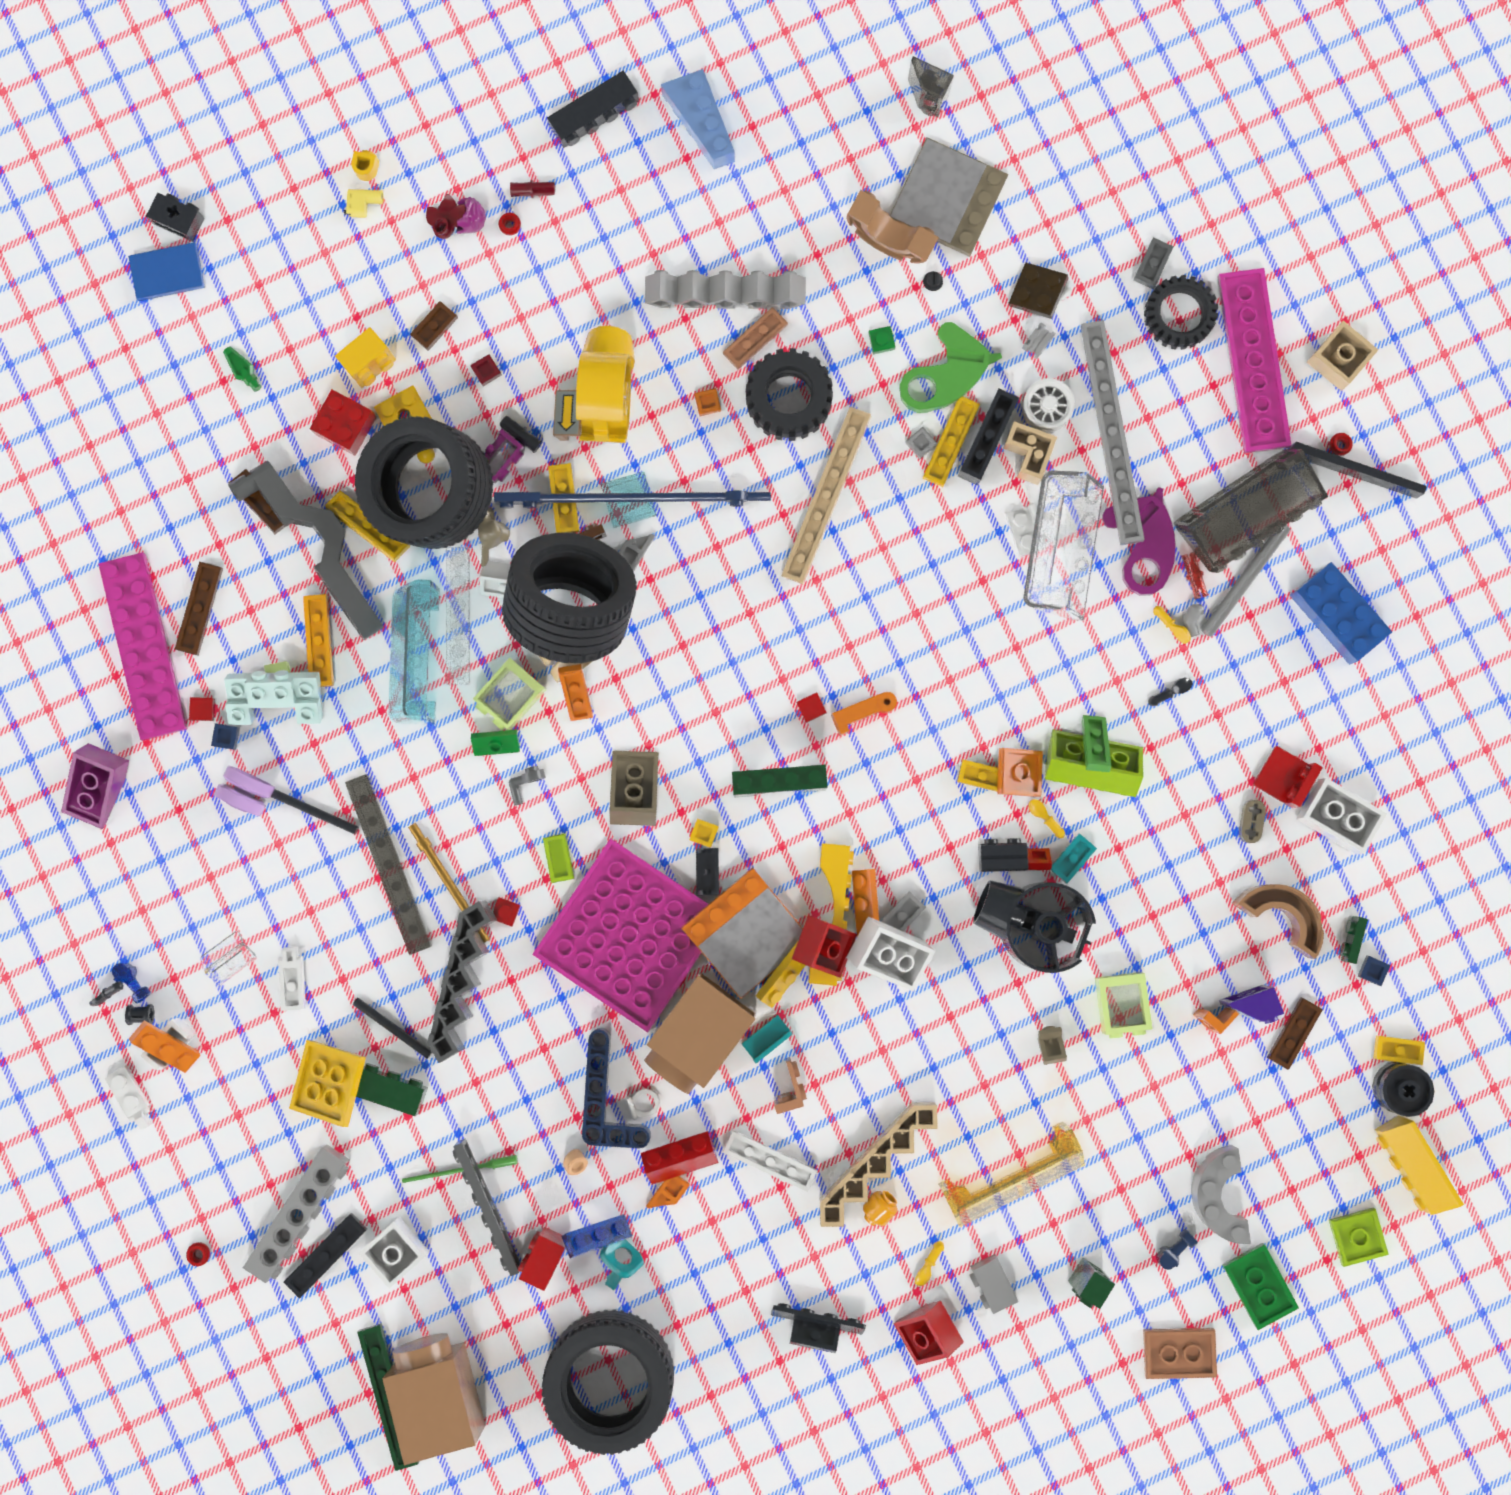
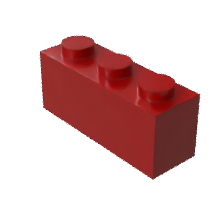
M708 1131L640 1153L646 1176L651 1185L719 1163Z

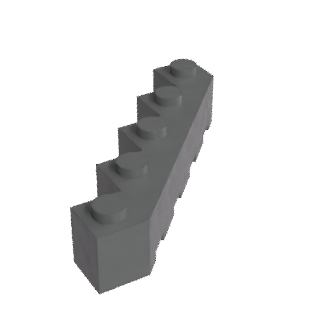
M486 900L478 901L460 912L458 916V925L455 936H453L449 952L450 957L441 984L442 989L439 1001H437L431 1033L427 1041L438 1063L446 1061L466 1049L454 1028L473 1017L462 996L481 985L470 964L489 953L478 932L497 921V918Z

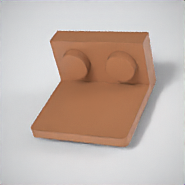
M790 1057L786 1058V1063L795 1094L791 1095V1092L777 1095V1100H774L776 1114L804 1107L803 1100L807 1099L803 1083L798 1084L796 1077H800L797 1062H792Z

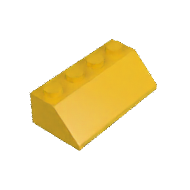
M1398 1115L1374 1129L1378 1135L1376 1137L1377 1142L1382 1149L1388 1151L1391 1156L1388 1158L1389 1162L1395 1170L1400 1171L1403 1176L1401 1178L1402 1184L1408 1191H1412L1415 1196L1413 1202L1421 1212L1424 1211L1430 1215H1435L1464 1205L1413 1120Z

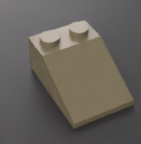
M612 751L610 825L656 826L659 752Z

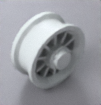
M1046 378L1035 382L1027 390L1022 403V413L1026 423L1030 427L1046 433L1060 430L1067 424L1074 411L1075 400L1073 393L1065 383L1057 379Z

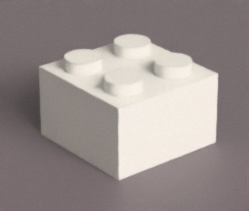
M398 1217L358 1254L386 1287L390 1289L422 1261L430 1251L406 1223Z

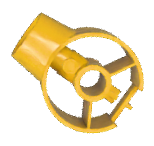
M609 325L598 326L591 329L587 334L579 358L576 386V420H581V436L579 441L626 443L631 404V371L634 368L635 356L631 335L619 327Z

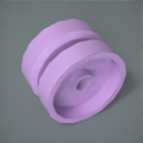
M228 765L223 777L226 781L233 784L234 787L224 783L218 784L213 795L231 807L261 817L266 805L254 796L270 798L275 786L250 773Z

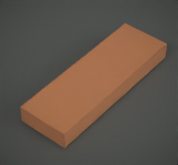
M771 307L723 351V355L739 370L788 325V322Z

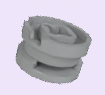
M1041 322L1038 328H1035L1029 336L1027 343L1025 342L1022 349L1026 352H1034V358L1037 359L1056 333L1054 331L1050 333L1046 329V325Z

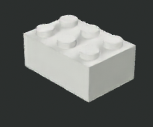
M1322 778L1316 782L1296 820L1354 854H1365L1388 813L1330 779Z
M868 917L846 958L857 969L914 992L935 950L918 937Z

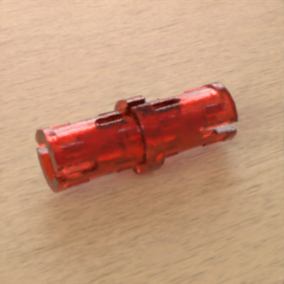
M1191 552L1189 554L1191 562L1188 554L1182 555L1181 558L1187 572L1186 579L1191 584L1194 599L1198 600L1201 599L1199 589L1202 598L1209 596V593L1204 583V572L1200 570L1196 552Z

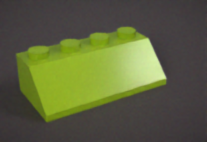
M1052 729L1045 763V780L1136 798L1144 777L1143 747L1109 740L1110 772L1086 770L1083 735Z

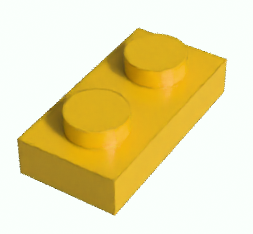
M962 759L957 782L997 792L998 768Z
M1376 1035L1373 1058L1423 1065L1425 1042Z

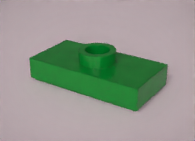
M517 729L471 733L470 739L474 756L520 752Z

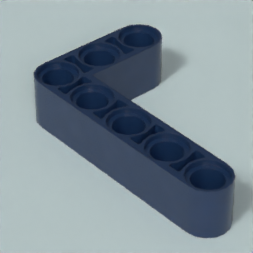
M597 1028L591 1032L588 1038L582 1139L591 1146L644 1148L651 1139V1131L646 1125L606 1122L611 1034L605 1028ZM596 1033L605 1035L606 1042L604 1045H597L595 1043L594 1035ZM599 1056L604 1060L603 1068L598 1069L593 1066L592 1060L594 1057ZM593 1080L600 1081L603 1085L602 1091L594 1092L591 1089V1082ZM591 1104L599 1105L601 1114L597 1116L592 1115L589 1111V1106ZM596 1128L600 1134L599 1138L591 1139L587 1133L588 1129ZM619 1129L623 1133V1139L619 1141L612 1139L611 1131ZM636 1131H643L647 1139L644 1142H638L634 1138V1133Z

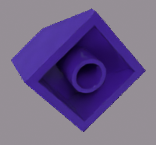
M1259 985L1219 1000L1220 1005L1234 1009L1247 1018L1264 1022L1265 1024L1278 1021V1016L1284 1014L1275 987Z

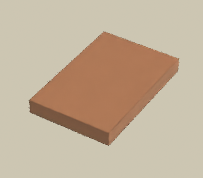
M1214 1328L1143 1329L1144 1371L1146 1379L1217 1378L1216 1331Z

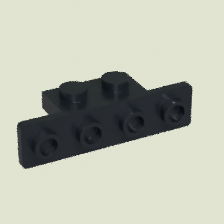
M784 1303L773 1305L771 1310V1316L793 1320L789 1344L834 1354L837 1352L840 1330L863 1335L866 1329V1325L861 1324V1321L858 1319L847 1318V1320L838 1319L837 1315L831 1313H824V1315L814 1314L815 1311L808 1308H801L800 1311L791 1309L790 1305Z

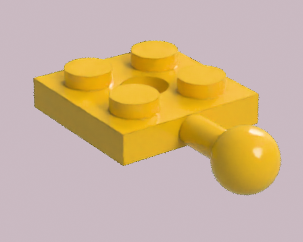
M414 385L374 406L384 426L396 419L399 420V415L403 411L410 412V416L432 418ZM434 449L421 451L417 454V458L424 464L431 463L435 458Z

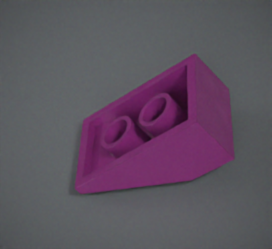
M89 743L74 751L61 812L97 828H105L125 782L129 760Z

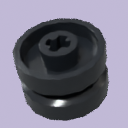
M1392 1062L1381 1067L1374 1076L1372 1084L1373 1094L1378 1104L1389 1112L1405 1117L1419 1116L1425 1112L1432 1104L1435 1093L1433 1081L1427 1072L1420 1067L1401 1062Z

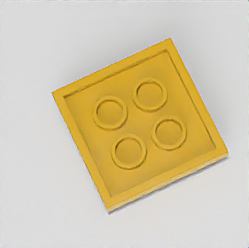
M306 1040L289 1109L340 1127H349L366 1057L317 1041Z

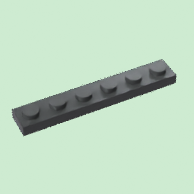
M466 1138L459 1140L453 1146L454 1159L457 1163H461L464 1170L462 1172L463 1179L472 1188L473 1202L476 1206H480L483 1213L481 1215L482 1222L491 1231V1242L496 1250L499 1249L502 1256L500 1262L503 1269L509 1272L510 1277L520 1272L518 1271L521 1264Z

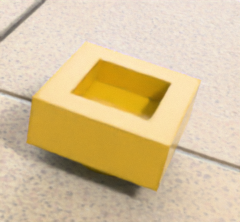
M697 818L689 840L711 848L719 826Z

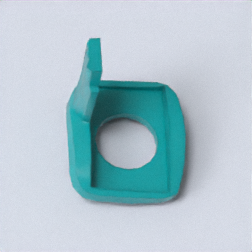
M622 1236L615 1237L600 1251L602 1262L612 1271L606 1277L605 1285L613 1291L617 1288L622 1278H630L644 1265V1260L639 1251ZM619 1248L626 1249L632 1257L631 1262L622 1264L617 1261L615 1251Z

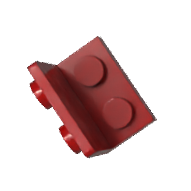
M1275 746L1256 777L1253 786L1292 809L1300 808L1323 767L1317 763L1308 764L1279 746Z

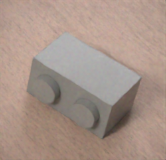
M996 1254L970 1266L973 1273L969 1274L974 1287L980 1286L983 1295L979 1297L985 1309L990 1308L992 1313L995 1314L1019 1302Z

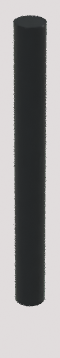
M274 789L271 795L272 798L354 835L359 830V826L279 790Z
M357 997L353 1002V1006L426 1059L431 1056L432 1051L363 1000Z

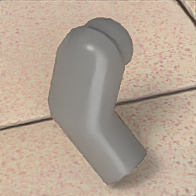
M1192 604L1183 616L1184 626L1189 631L1191 637L1200 635L1196 622L1205 611L1201 604Z

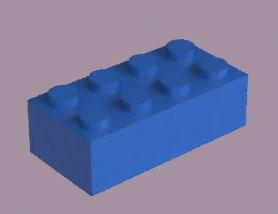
M1333 562L1323 566L1289 595L1349 665L1361 660L1393 633Z

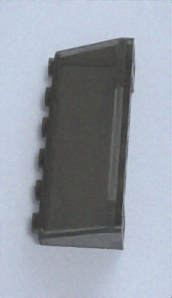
M1284 449L1179 517L1173 524L1206 569L1212 573H1219L1228 567L1227 564L1231 561L1243 558L1247 554L1246 551L1252 547L1256 548L1264 544L1265 539L1270 535L1282 532L1285 529L1284 526L1288 523L1300 520L1304 516L1303 513L1309 509L1313 510L1321 506L1322 501L1328 495L1302 449Z

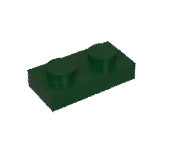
M1352 916L1351 920H1348L1345 932L1348 934L1346 941L1342 943L1340 948L1342 962L1357 964L1368 919Z

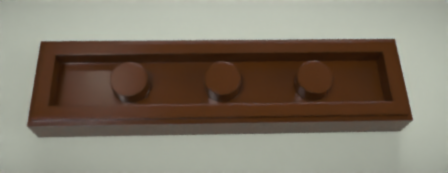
M199 561L174 650L199 656L223 572L222 567Z

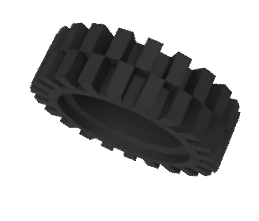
M1175 275L1171 276L1169 280H1163L1160 285L1158 284L1145 304L1144 317H1146V320L1144 322L1145 326L1149 325L1148 332L1150 335H1155L1154 340L1156 342L1161 340L1164 347L1171 345V349L1176 350L1177 347H1180V350H1184L1188 346L1192 348L1197 343L1200 344L1208 336L1216 324L1215 321L1218 318L1216 311L1219 307L1218 303H1214L1217 299L1215 294H1210L1212 289L1209 286L1207 288L1203 286L1204 281L1200 280L1198 283L1195 281L1196 277L1194 276L1186 279V275H1181L1179 278ZM1176 293H1183L1194 298L1201 309V319L1198 326L1186 332H1178L1169 328L1161 316V305L1166 297Z

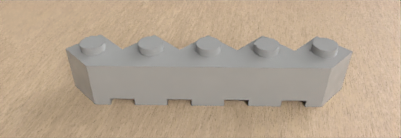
M656 270L654 274L645 276V304L659 308H671V304L684 305V308H703V305H715L716 309H735L736 305H747L748 309H767L769 305H780V309H791L806 304V277L797 275L795 271H785L783 275L776 277L765 275L763 271H752L750 275L740 277L733 275L728 270L719 271V274L711 277L702 275L697 270H689L686 274L677 277L668 274L665 270Z

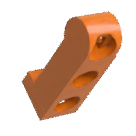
M883 692L832 713L831 718L838 735L847 734L849 732L848 725L880 712L884 714L890 713L897 706V698L891 692Z

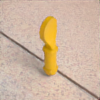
M1155 606L1153 608L1154 615L1166 625V628L1173 632L1174 636L1181 643L1186 644L1190 642L1191 635L1184 626L1176 625L1174 623L1175 619H1172L1162 606Z
M1037 799L1030 800L1028 808L1031 814L1044 819L1043 823L1055 834L1054 836L1064 838L1065 830L1058 825L1053 816L1048 815L1044 804Z
M942 1241L935 1242L930 1254L925 1258V1264L915 1277V1284L917 1286H923L930 1280L932 1276L931 1267L936 1265L935 1262L941 1252L944 1251V1243Z

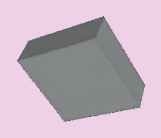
M924 427L920 428L905 441L906 445L919 460L938 444Z

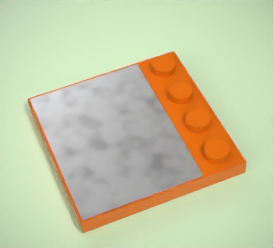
M753 867L681 927L740 999L776 970L799 941L803 930L801 925Z

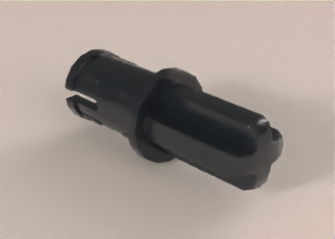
M505 416L499 424L502 429L513 436L515 440L529 448L533 453H536L543 443L527 431L526 426L523 428L509 416Z

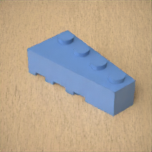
M701 69L660 84L663 98L669 103L674 114L680 119L686 131L695 140L698 148L712 168L715 170L734 163L735 151L704 70Z

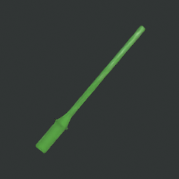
M517 1155L492 1158L486 1163L477 1165L479 1169L492 1168L495 1170V1168L518 1164ZM461 1167L402 1178V1183L460 1173L464 1170Z

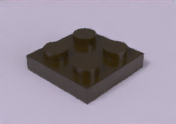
M1025 262L1009 300V306L1052 319L1069 279L1068 274Z

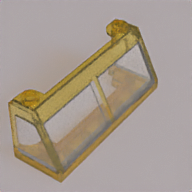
M1064 1122L1053 1126L1054 1137L1051 1141L1047 1142L1052 1151L1051 1154L971 1194L964 1184L957 1186L952 1184L949 1179L938 1183L959 1228L1085 1166L1083 1150L1072 1128Z

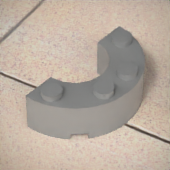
M1234 1145L1223 1146L1209 1153L1199 1168L1197 1167L1191 1184L1193 1206L1200 1220L1221 1238L1232 1243L1251 1244L1248 1220L1241 1215L1228 1213L1221 1199L1222 1188L1225 1182L1233 1175L1242 1172L1239 1148Z

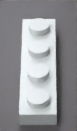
M732 1130L723 1150L724 1154L805 1192H809L818 1172L817 1169Z

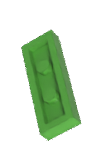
M1083 715L1081 724L1086 770L1110 772L1111 757L1106 717Z

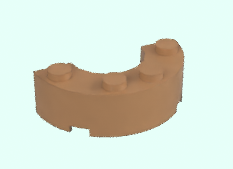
M861 189L846 216L849 226L853 224L857 228L855 233L862 240L878 251L900 261L905 257L911 259L910 263L914 264L926 262L939 239L938 236L934 235V231L928 227H911L904 222L895 221L886 211L882 210L880 201L876 199L873 193L862 191Z
M1281 884L1258 885L1242 892L1232 902L1234 906L1250 917H1259L1264 911L1272 908L1282 911L1289 918L1292 925V938L1289 945L1306 958L1316 959L1319 955L1324 939L1322 917L1314 902L1300 890Z

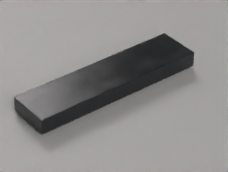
M351 1212L283 1283L300 1299L368 1229Z

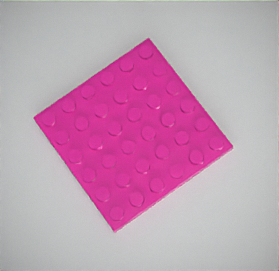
M610 838L532 955L648 1033L702 953L681 927L707 906L708 903Z

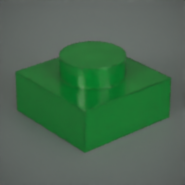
M891 326L868 331L873 355L895 350L896 346Z

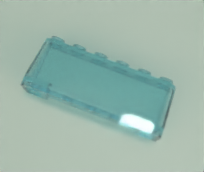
M417 579L397 588L392 596L388 715L397 724L435 725L436 702L427 701L430 611H439L440 588L431 580Z

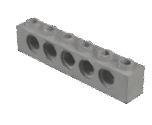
M328 1144L321 1147L242 1267L244 1270L265 1284L272 1278L274 1280L277 1279L283 1270L281 1264L284 1259L289 1260L296 1250L294 1244L298 1238L302 1240L309 1231L310 1227L307 1226L311 1218L315 1220L323 1209L320 1206L325 1198L328 1200L336 1189L333 1186L338 1178L341 1180L349 1170V1167L346 1166L350 1161L349 1158ZM321 1169H325L329 1172V1180H323L321 1178ZM308 1189L316 1192V1200L308 1198ZM295 1209L302 1211L303 1220L295 1218ZM282 1229H285L290 1233L289 1240H285L282 1238ZM268 1249L276 1252V1260L268 1257Z

